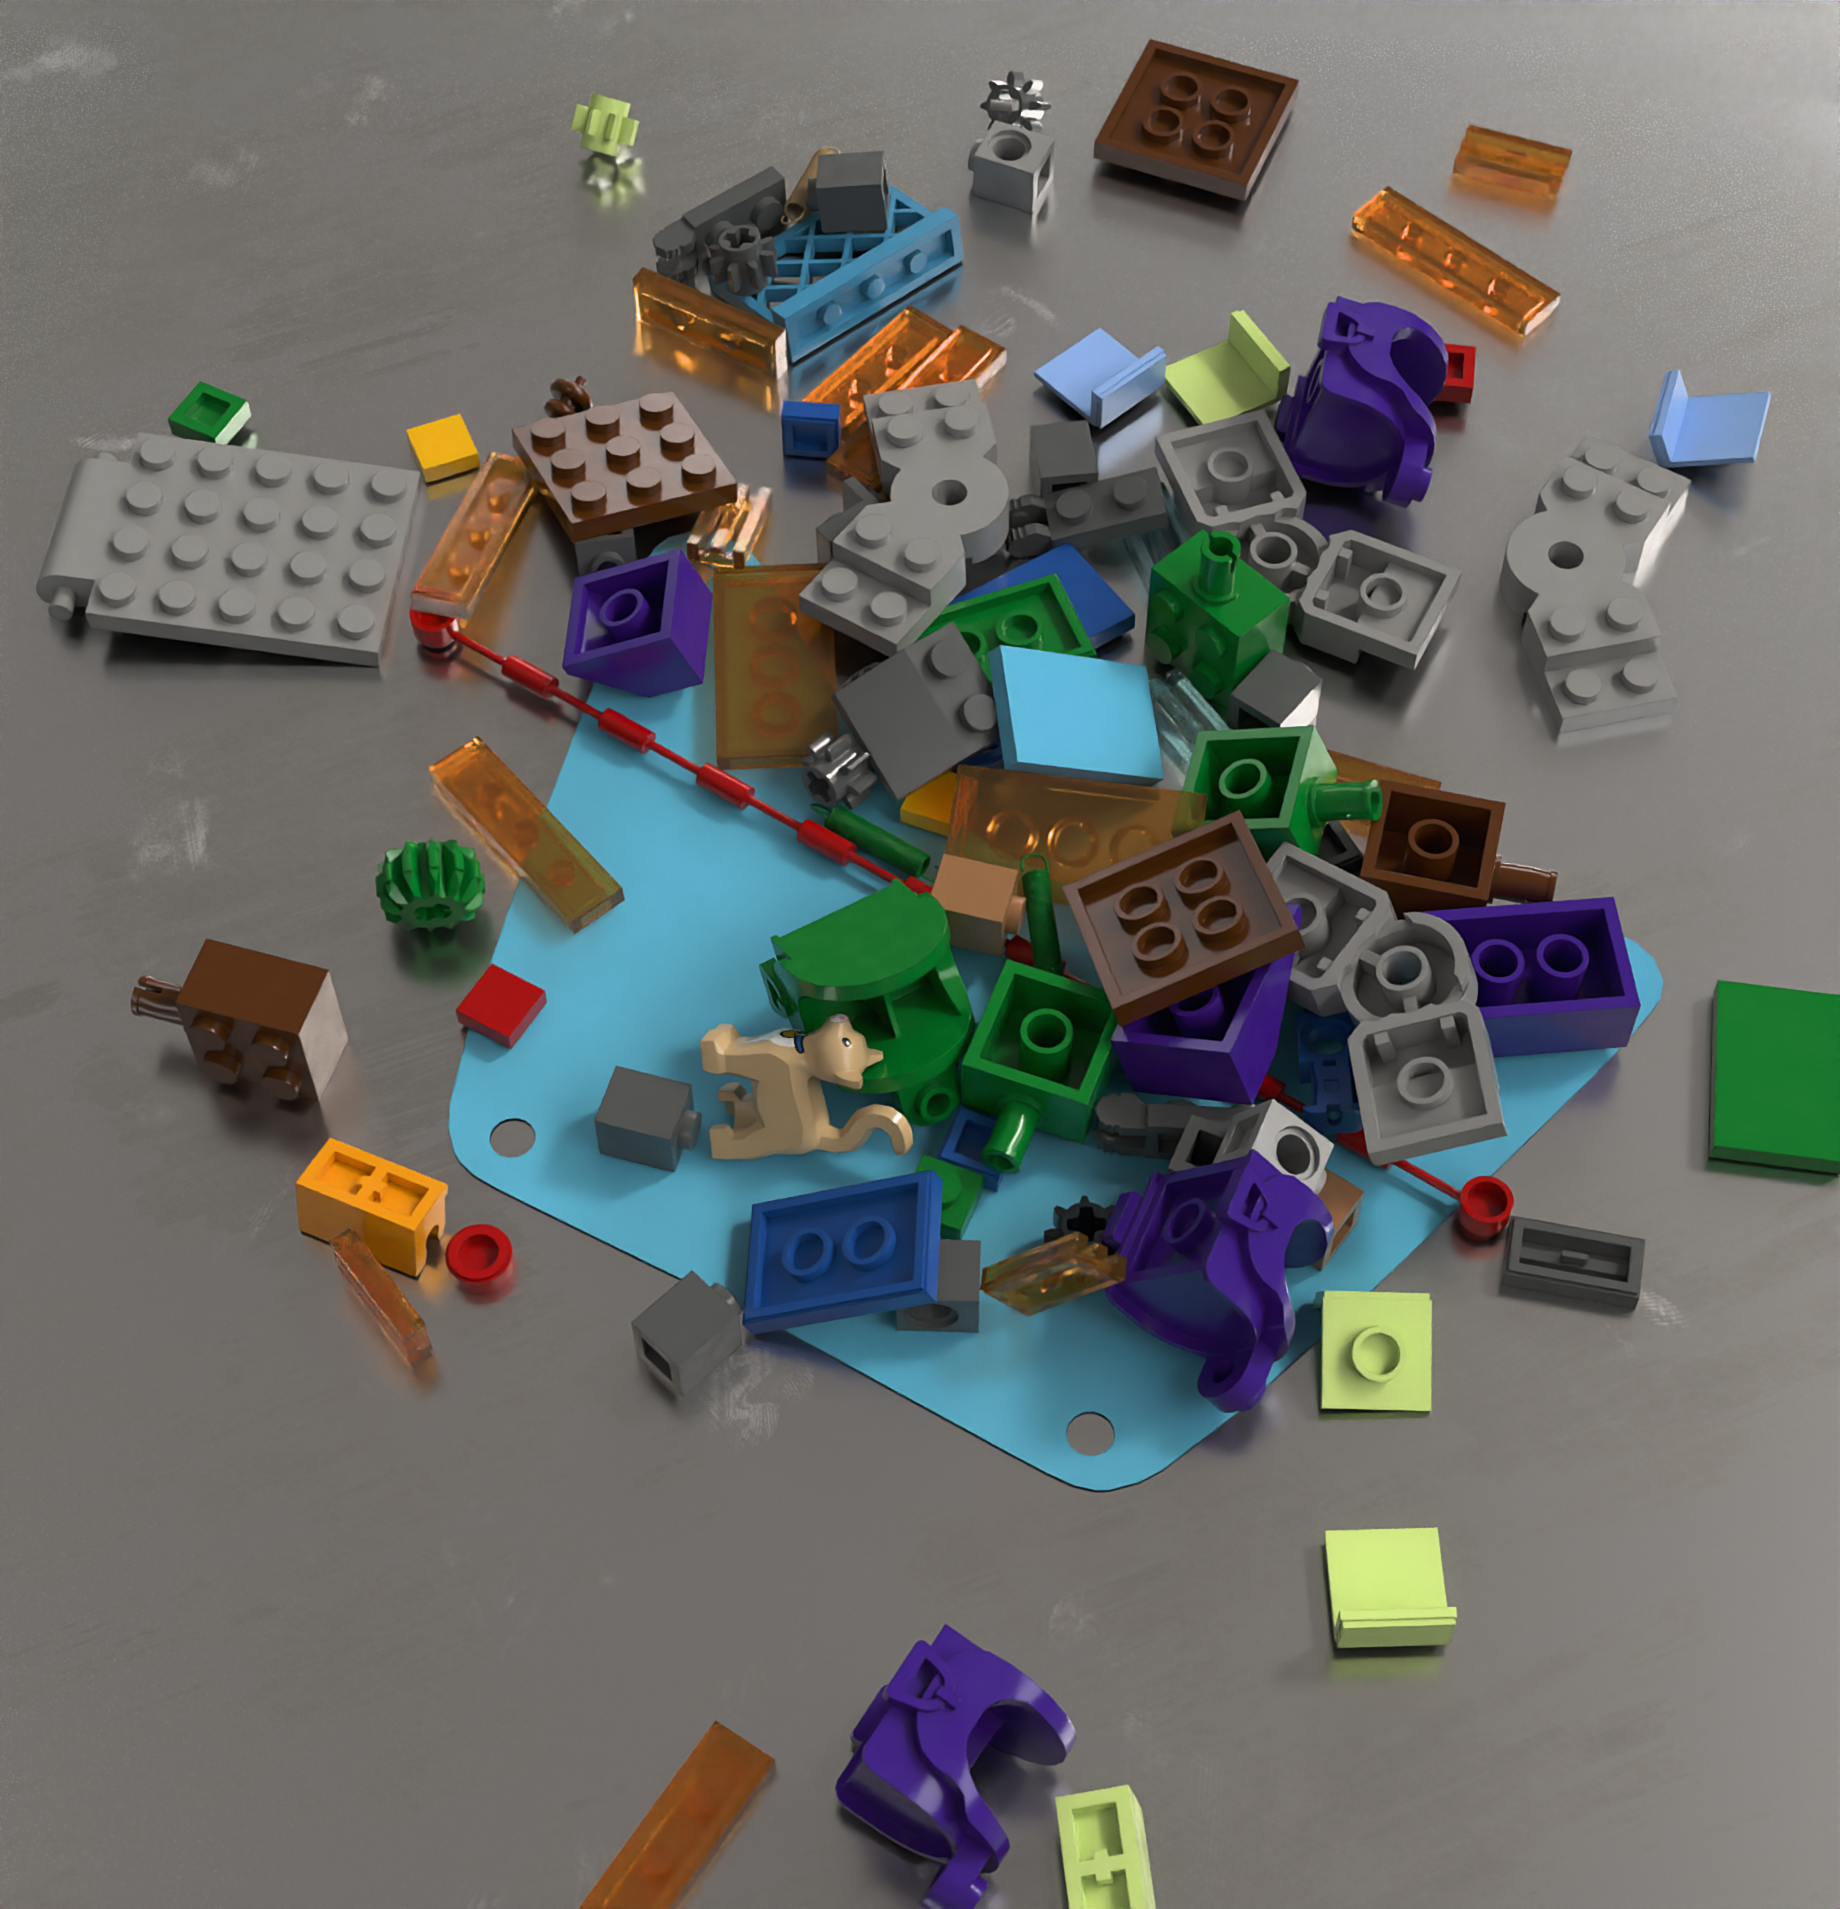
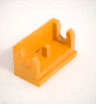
M333 1138L327 1140L295 1182L300 1231L417 1278L426 1265V1241L428 1236L440 1240L445 1227V1197L448 1194V1184Z

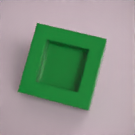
M199 381L169 416L168 422L171 433L180 438L228 444L251 417L247 400Z
M922 1155L915 1173L933 1169L943 1180L940 1236L950 1240H962L983 1193L985 1175Z

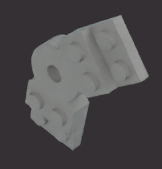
M976 379L863 395L864 414L883 493L890 496L891 501L867 505L832 541L833 559L798 595L800 612L891 657L913 644L966 586L965 559L971 558V564L986 560L1000 549L1009 531V489L1004 474L997 467V442L986 402L981 401Z
M1264 409L1155 436L1154 453L1174 492L1173 510L1187 539H1190L1202 529L1208 534L1215 531H1224L1235 535L1241 545L1239 558L1291 598L1287 625H1292L1300 643L1355 664L1362 651L1415 670L1459 587L1461 570L1354 530L1329 535L1327 543L1315 527L1303 520L1307 492Z
M1589 434L1584 437L1571 457L1564 456L1539 492L1534 515L1520 522L1510 534L1500 573V590L1505 602L1513 612L1524 618L1525 612L1527 613L1521 642L1558 733L1672 713L1678 700L1676 691L1658 653L1662 634L1641 589L1621 580L1623 573L1635 572L1639 569L1686 498L1692 480Z
M1284 841L1266 864L1285 903L1300 905L1302 919L1299 932L1305 948L1295 952L1286 998L1321 1017L1348 1011L1356 1029L1347 1041L1367 1152L1373 1166L1508 1136L1499 1096L1500 1086L1489 1034L1480 1009L1475 1006L1478 996L1477 978L1466 946L1459 933L1446 921L1427 913L1408 912L1404 913L1405 919L1398 920L1386 891ZM1416 978L1414 981L1408 984L1399 985L1401 982L1407 979Z

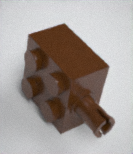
M1380 779L1379 786L1381 787L1383 797L1382 813L1377 821L1371 822L1360 879L1388 893L1398 920L1405 919L1404 913L1408 912L1422 913L1425 911L1487 907V904H1492L1493 898L1520 904L1553 901L1558 875L1557 870L1549 871L1502 862V855L1497 854L1506 803Z
M206 938L183 986L155 979L150 975H143L139 978L138 984L139 986L146 987V990L134 987L132 993L131 1011L134 1015L139 1017L146 1016L183 1026L198 1068L208 1077L226 1084L240 1081L263 1087L270 1094L282 1099L293 1100L301 1097L320 1102L349 1039L328 969Z

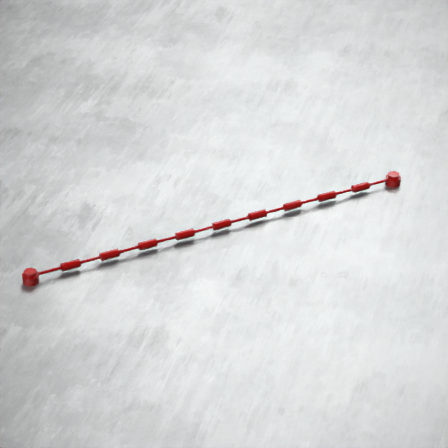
M427 594L418 598L412 604L409 611L412 631L415 638L425 646L438 649L448 646L455 640L502 666L501 674L545 700H549L554 695L597 719L598 729L642 754H646L651 749L697 775V785L742 810L751 805L797 831V841L838 864L846 866L851 861L892 884L891 880L898 878L855 854L856 845L829 829L811 819H806L803 823L794 820L755 798V789L710 763L699 767L656 743V734L611 708L601 712L558 688L559 680L514 654L506 659L459 633L460 622L457 607L448 596ZM910 876L906 881L898 878L912 892H916L917 895L923 892L931 894L933 887L913 876ZM1015 935L1011 940L1007 938L1004 945L1006 948L1004 956L1012 961L1034 967L1031 942L1019 935ZM1062 960L1064 971L1063 974L1065 978L1090 985L1089 983L1065 971L1066 961ZM1266 1074L1256 1098L1263 1102L1271 1099L1277 1102L1280 1101L1303 1114V1106L1307 1105L1284 1093L1286 1084ZM1363 1128L1358 1132L1337 1134L1335 1142L1371 1161L1367 1152ZM1406 1160L1379 1165L1387 1171L1392 1165H1395L1458 1201L1457 1216L1460 1223L1475 1235L1489 1236L1497 1234L1509 1222L1514 1206V1197L1510 1188L1503 1181L1495 1177H1475L1469 1180L1460 1191Z

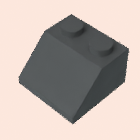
M954 621L900 650L831 696L861 749L869 754L868 761L894 803L986 752L1000 742L993 687Z

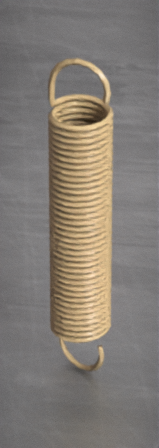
M823 147L815 152L784 206V213L791 222H783L785 218L783 215L780 220L781 223L789 225L805 220L810 211L807 191L808 178L817 177L819 155L834 154L829 149L836 150L838 154H841L837 148Z

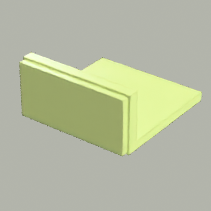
M1236 310L1230 314L1228 340L1166 366L1165 383L1197 423L1202 425L1257 411L1281 401L1283 395L1288 392L1291 366L1245 311Z
M1327 1290L1315 1292L1313 1309H1321L1320 1408L1431 1411L1432 1300H1430V1293Z
M1437 1527L1324 1531L1334 1640L1337 1642V1648L1449 1645L1456 1626L1457 1611L1456 1607H1447Z

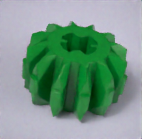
M431 837L426 842L421 843L409 840L405 842L404 849L393 848L386 851L385 860L377 864L378 876L375 877L376 896L380 897V906L385 912L386 921L395 924L402 923L406 930L421 927L427 928L431 932L434 928L442 926L452 929L455 927L456 921H469L475 918V911L483 906V894L485 893L484 873H481L480 863L476 859L475 850L466 846L459 847L457 840L450 839L445 842H434Z

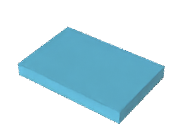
M999 645L988 652L1005 770L1150 787L1164 780L1146 666Z

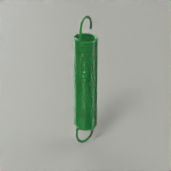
M817 803L811 804V808L825 817V828L915 878L922 877L925 880L935 882V879H930L923 875L931 862V856L927 853L925 854L922 850L920 851V849L915 848L904 840L902 841V839L897 838L886 830L884 831L881 827L879 828V826L861 818V816L856 815V813L841 805H837L830 810ZM814 806L823 808V809L827 810L828 812H830L828 818H827V815H826L825 813H823L822 811L818 810V809L815 808Z
M1030 853L1024 856L1020 862L1022 872L1024 871L1023 863L1030 856L1040 857L1044 861L1046 870L1035 869L1028 871L1021 878L1023 894L1027 898L1026 914L1034 967L1064 977L1049 878V866L1047 860L1042 855Z

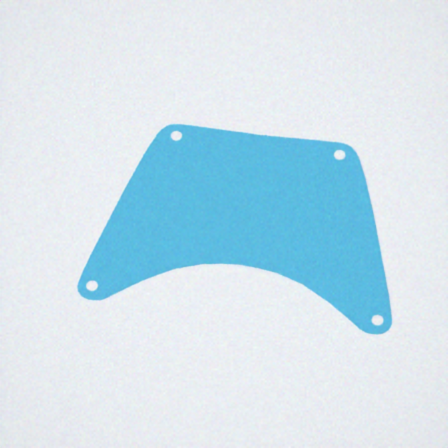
M692 531L668 537L653 549L649 557L681 548L687 558L696 557L703 559L712 568L711 579L706 583L713 597L703 684L648 698L594 682L586 704L601 712H604L607 708L617 711L656 734V743L699 767L710 763L753 787L755 789V798L794 820L803 823L806 819H811L824 827L825 817L811 808V804L820 803L815 801L804 787L802 771L805 767L801 764V761L810 754L807 747L827 731L836 740L845 733L853 735L831 699V696L834 694L816 669L781 605L762 565L750 551L727 538L713 533ZM583 712L515 889L490 965L493 963L545 990L547 1003L512 1049L468 1028L449 1105L448 1128L453 1150L459 1162L469 1172L494 1188L680 1279L693 1270L709 1286L714 1283L722 1285L735 1298L740 1308L743 1309L752 1204L915 1173L922 1155L937 1158L959 1106L995 1119L998 1116L961 1105L960 1097L956 1108L943 1121L929 1126H917L908 1121L912 1129L913 1144L909 1152L904 1155H895L889 1134L883 1129H876L858 1151L837 1154L817 1149L802 1155L773 1154L753 1160L712 1159L709 1129L712 1125L729 1124L731 1129L734 1126V1115L726 1111L723 1101H718L717 1091L726 1083L737 1082L741 1083L745 1090L752 1094L751 1080L740 1076L714 1074L703 1070L700 1041L709 1029H715L720 1023L734 1025L740 1036L755 1037L782 1027L793 1029L788 1018L781 1017L772 1009L759 969V964L771 958L777 960L770 937L774 935L778 937L784 936L892 884L851 861L848 865L842 866L797 841V831L751 805L744 810L697 785V775L651 749L646 754H642L599 730L597 727L598 720ZM879 777L878 781L869 787L872 794L854 809L850 810L843 801L838 804L879 826V828L881 827L884 831L886 830L897 838L899 837L902 841L904 840L915 848L920 849V851L922 850L925 854L930 855L931 862L923 874L924 876L936 879L938 869L934 868V866H940L943 854L953 855L1018 870L1017 896L1024 897L1021 878L1026 872L1035 870L1034 868L1023 863L1024 871L1022 872L1020 869L1021 861L998 850L965 827H963L957 840L900 822V808L905 797L894 803ZM814 806V807L817 808L818 810H820V811H822L823 813H825V814L827 815V818H828L830 812H828L827 810H825V809H823V808ZM856 846L855 854L904 881L910 877L904 871ZM922 877L917 878L931 887L934 885V882L925 880ZM1049 877L1061 959L1066 961L1065 971L1094 987L1104 990L1062 888L1066 884ZM1025 910L1019 936L1031 942L1027 912ZM1008 933L1007 938L1011 940L1015 935ZM1624 937L1641 1005L1631 1033L1632 1035L1661 999L1663 979L1654 958L1635 941ZM950 945L954 962L972 1007L976 1031L1005 962L1008 959L1004 956L1006 948H1003L1002 955L999 957ZM1416 978L1407 979L1403 981L1402 984H1408L1414 981ZM1286 998L1276 1053L1267 1074L1286 1084L1284 1093L1307 1106H1312L1311 1084H1300L1295 1014L1304 1013V1007ZM1323 1039L1313 1043L1310 1048L1319 1054H1333L1340 1051L1344 1045L1333 1039ZM1619 1048L1494 1058L1500 1086L1499 1096L1508 1136L1405 1160L1460 1191L1469 1180L1475 1177L1491 1176L1570 1100ZM964 1054L963 1057L959 1060V1069H958V1072H957V1073H958V1077H959V1080H960V1084H961V1064H962V1061H963V1059H964V1057H965V1054ZM1120 1060L1117 1062L1104 1094L1105 1097L1107 1093L1108 1095L1115 1093L1118 1096L1122 1093H1133L1146 1105L1147 1103L1164 1104L1173 1100H1185L1197 1106L1231 1107L1238 1104L1134 1092ZM616 1066L691 1084L694 1111L702 1114L701 1128L693 1150L683 1149L675 1172L600 1154L594 1120ZM820 1079L830 1123L839 1129H843L855 1111L861 1108L880 1104L896 1109L890 1092L866 1094L843 1091L835 1083ZM1255 1098L1253 1102L1254 1105L1264 1103L1258 1098ZM1280 1101L1278 1102L1286 1109H1288L1290 1112H1292L1294 1115H1296L1298 1118H1300L1302 1121H1304L1302 1113L1296 1111L1295 1109L1289 1107L1288 1105ZM1330 1111L1327 1117L1334 1120L1340 1117V1113ZM1096 1117L1085 1144L1035 1129L1022 1160V1167L1019 1173L1005 1174L997 1192L984 1188L962 1240H981L979 1333L897 1331V1309L783 1329L1041 1471L1073 1486L1095 1491L1112 1490L1139 1483L1160 1472L1239 1412H1221L1199 1393L1197 1382L1206 1358L1155 1338L1133 1323L1108 1301L1104 1292V1282L1108 1274L1105 1270L1099 1275L1092 1277L1089 1285H1084L1081 1278L1072 1276L1068 1272L1059 1276L1056 1275L1055 1259L1058 1252L1050 1253L1043 1250L1044 1231L1055 1229L1053 1225V1211L1057 1205L1067 1210L1072 1205L1080 1203L1082 1196H1087L1090 1202L1096 1203L1105 1209L1111 1205L1115 1206L1122 1193L1137 1191L1142 1197L1153 1171H1158L1162 1175L1167 1174L1171 1160L1119 1155L1118 1152H1114L1111 1155L1110 1152L1104 1153L1103 1149H1098L1096 1138L1093 1137V1129L1098 1124ZM517 1118L529 1123L535 1132V1141L528 1152L518 1157L508 1158L499 1155L493 1150L490 1144V1135L493 1128L500 1122ZM1338 1133L1321 1134L1334 1144L1325 1168L1364 1191L1357 1225L1322 1271L1311 1265L1302 1268L1284 1269L1287 1289L1295 1315V1333L1287 1353L1282 1359L1273 1363L1266 1380V1386L1321 1338V1309H1313L1315 1292L1324 1290L1371 1292L1457 1209L1458 1201L1395 1165H1392L1388 1171L1380 1166L1374 1167L1371 1161L1335 1142ZM940 1236V1239L950 1240L948 1238ZM1081 1238V1241L1090 1242V1239ZM1084 1412H1095L1106 1417L1114 1428L1115 1437L1112 1445L1105 1452L1090 1456L1081 1454L1073 1449L1067 1440V1428L1075 1416Z

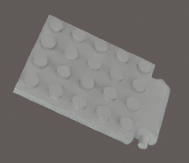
M139 432L130 463L120 462L112 454L101 452L96 454L95 458L80 460L73 466L36 584V591L44 602L50 603L48 612L52 617L59 620H68L72 617L75 606L86 608L85 615L91 628L379 667L421 490V471Z

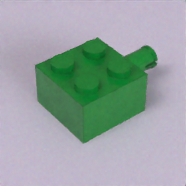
M1202 529L1151 567L1144 644L1148 646L1156 659L1164 664L1172 665L1188 678L1198 693L1205 698L1215 700L1228 711L1230 694L1272 649L1283 654L1291 598L1239 558L1241 545L1235 535L1224 531H1215L1208 534Z
M1315 726L1198 731L1171 833L1176 838L1240 810L1266 863L1284 841L1317 857L1323 830L1328 821H1377L1380 818L1383 806L1381 787L1377 786V780L1335 783L1338 770Z
M1006 960L961 1064V1105L998 1116L988 1142L981 1152V1160L991 1169L1004 1174L1019 1173L1022 1167V1160L1035 1129L1085 1144L1095 1119L1094 1108L1097 1107L1100 1097H1104L1119 1060L1110 1041L1118 1021L1105 990L1015 961Z

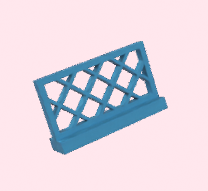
M889 184L891 195L888 229H885L884 233L857 234V231L846 232L843 235H819L822 233V226L818 211L774 237L777 259L786 253H804L803 260L776 261L778 276L768 277V284L764 290L750 296L735 295L729 291L727 282L715 285L712 274L708 276L710 290L775 336L779 353L794 363L964 260L958 214L946 206L932 212ZM896 226H909L899 233H894ZM843 251L842 259L814 260L815 252ZM853 251H867L857 258H852ZM826 276L814 284H809L810 277ZM800 277L798 285H771L772 278ZM767 302H782L771 310L766 308Z

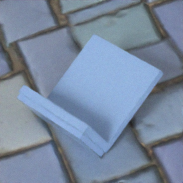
M1098 328L1034 372V377L1091 424L1102 428L1164 385L1167 355L1163 349L1157 346L1139 359L1104 330Z
M1671 370V372L1665 373L1648 435L1658 465L1664 466V468L1754 463L1771 400L1770 391L1688 397L1680 370Z

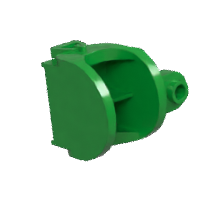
M898 878L891 880L892 885L784 936L778 937L774 935L770 937L777 960L771 958L759 964V969L772 1009L781 1017L788 1018L793 1029L812 1032L820 1028L829 1016L840 1013L849 1017L852 1028L865 1037L867 1048L883 1051L884 1059L867 1066L861 1074L863 1077L861 1089L855 1090L836 1084L837 1087L843 1091L866 1094L890 1092L893 1105L910 1123L917 1126H929L946 1119L959 1103L961 1084L955 1063L967 1052L974 1036L976 1024L965 986L952 956L949 944L951 939L950 926L945 909L930 893L923 892L917 895L916 892H912Z

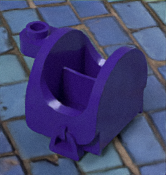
M1337 296L1335 302L1328 303L1323 313L1317 341L1319 349L1306 375L1298 376L1294 396L1283 395L1278 405L1274 430L1280 442H1284L1283 448L1298 477L1330 486L1359 487L1365 492L1383 491L1382 501L1407 508L1412 500L1417 502L1423 500L1431 481L1432 468H1428L1434 455L1437 430L1433 416L1427 406L1443 390L1449 366L1448 352L1443 339L1434 328L1417 315L1397 306L1381 302L1362 304Z
M1255 1149L1249 1150L1248 1155L1245 1157L1164 1175L1158 1171H1153L1142 1197L1137 1191L1122 1193L1119 1196L1102 1235V1240L1106 1245L1118 1250L1105 1278V1296L1116 1309L1155 1338L1206 1358L1198 1378L1197 1388L1199 1393L1217 1409L1224 1413L1248 1411L1263 1397L1271 1367L1274 1362L1282 1359L1287 1353L1295 1333V1315L1287 1289L1284 1269L1302 1268L1314 1264L1324 1257L1334 1232L1332 1216L1324 1202L1307 1185L1295 1176L1282 1174Z
M945 1624L931 1646L924 1640L916 1642L889 1684L884 1685L850 1734V1741L858 1745L859 1748L836 1781L834 1788L836 1799L842 1807L900 1846L928 1859L943 1863L924 1892L918 1906L923 1909H974L989 1884L978 1876L979 1873L995 1872L1008 1853L1010 1844L1005 1831L978 1793L969 1770L987 1744L1025 1761L1044 1766L1058 1765L1064 1762L1077 1739L1075 1728L1066 1713L1054 1699L1031 1678L990 1651H984Z

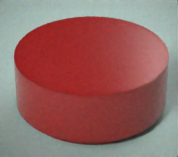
M488 1224L467 1226L458 1231L450 1239L446 1247L445 1261L452 1282L464 1292L477 1295L494 1292L504 1286L513 1274L515 1258L511 1242L507 1235L495 1226Z

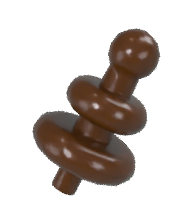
M577 376L574 382L561 378L552 381L550 392L555 399L545 402L544 411L549 418H558L584 412L592 408L593 400L583 389L587 380Z

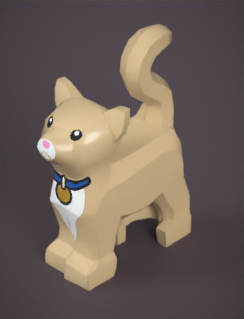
M840 1013L831 1015L820 1028L812 1032L782 1027L755 1037L740 1036L734 1025L720 1023L715 1029H709L700 1041L703 1070L714 1074L740 1076L751 1080L752 1094L748 1093L741 1083L737 1082L726 1083L717 1091L718 1101H723L726 1111L734 1115V1126L731 1129L729 1124L712 1125L709 1129L712 1159L753 1160L773 1154L802 1155L817 1149L837 1154L858 1151L876 1129H883L889 1134L895 1155H904L909 1152L913 1144L912 1129L906 1117L893 1107L873 1104L856 1110L843 1129H839L830 1123L820 1079L855 1090L861 1089L863 1086L861 1074L865 1068L884 1059L883 1051L867 1048L865 1037L852 1028L849 1017Z

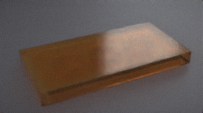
M828 563L713 567L717 768L721 770L804 767L801 761L810 754L807 749L810 744L827 731L836 740L838 739L837 707L831 699V696L836 693L834 628L800 612L798 596Z
M958 764L945 854L1018 870L1017 896L1024 897L1022 876L1028 871L1035 869L1046 870L1044 861L1038 856H1030L1025 859L1023 872L1020 869V862L1027 854L1038 853L1047 860L1049 866L1053 904L1070 906L1062 888L1063 886L1203 826L1208 796L1204 793Z

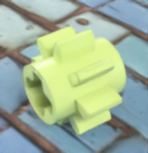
M591 93L588 107L576 104L570 129L582 132L579 147L618 157L621 143L633 146L639 121L627 118L631 104Z

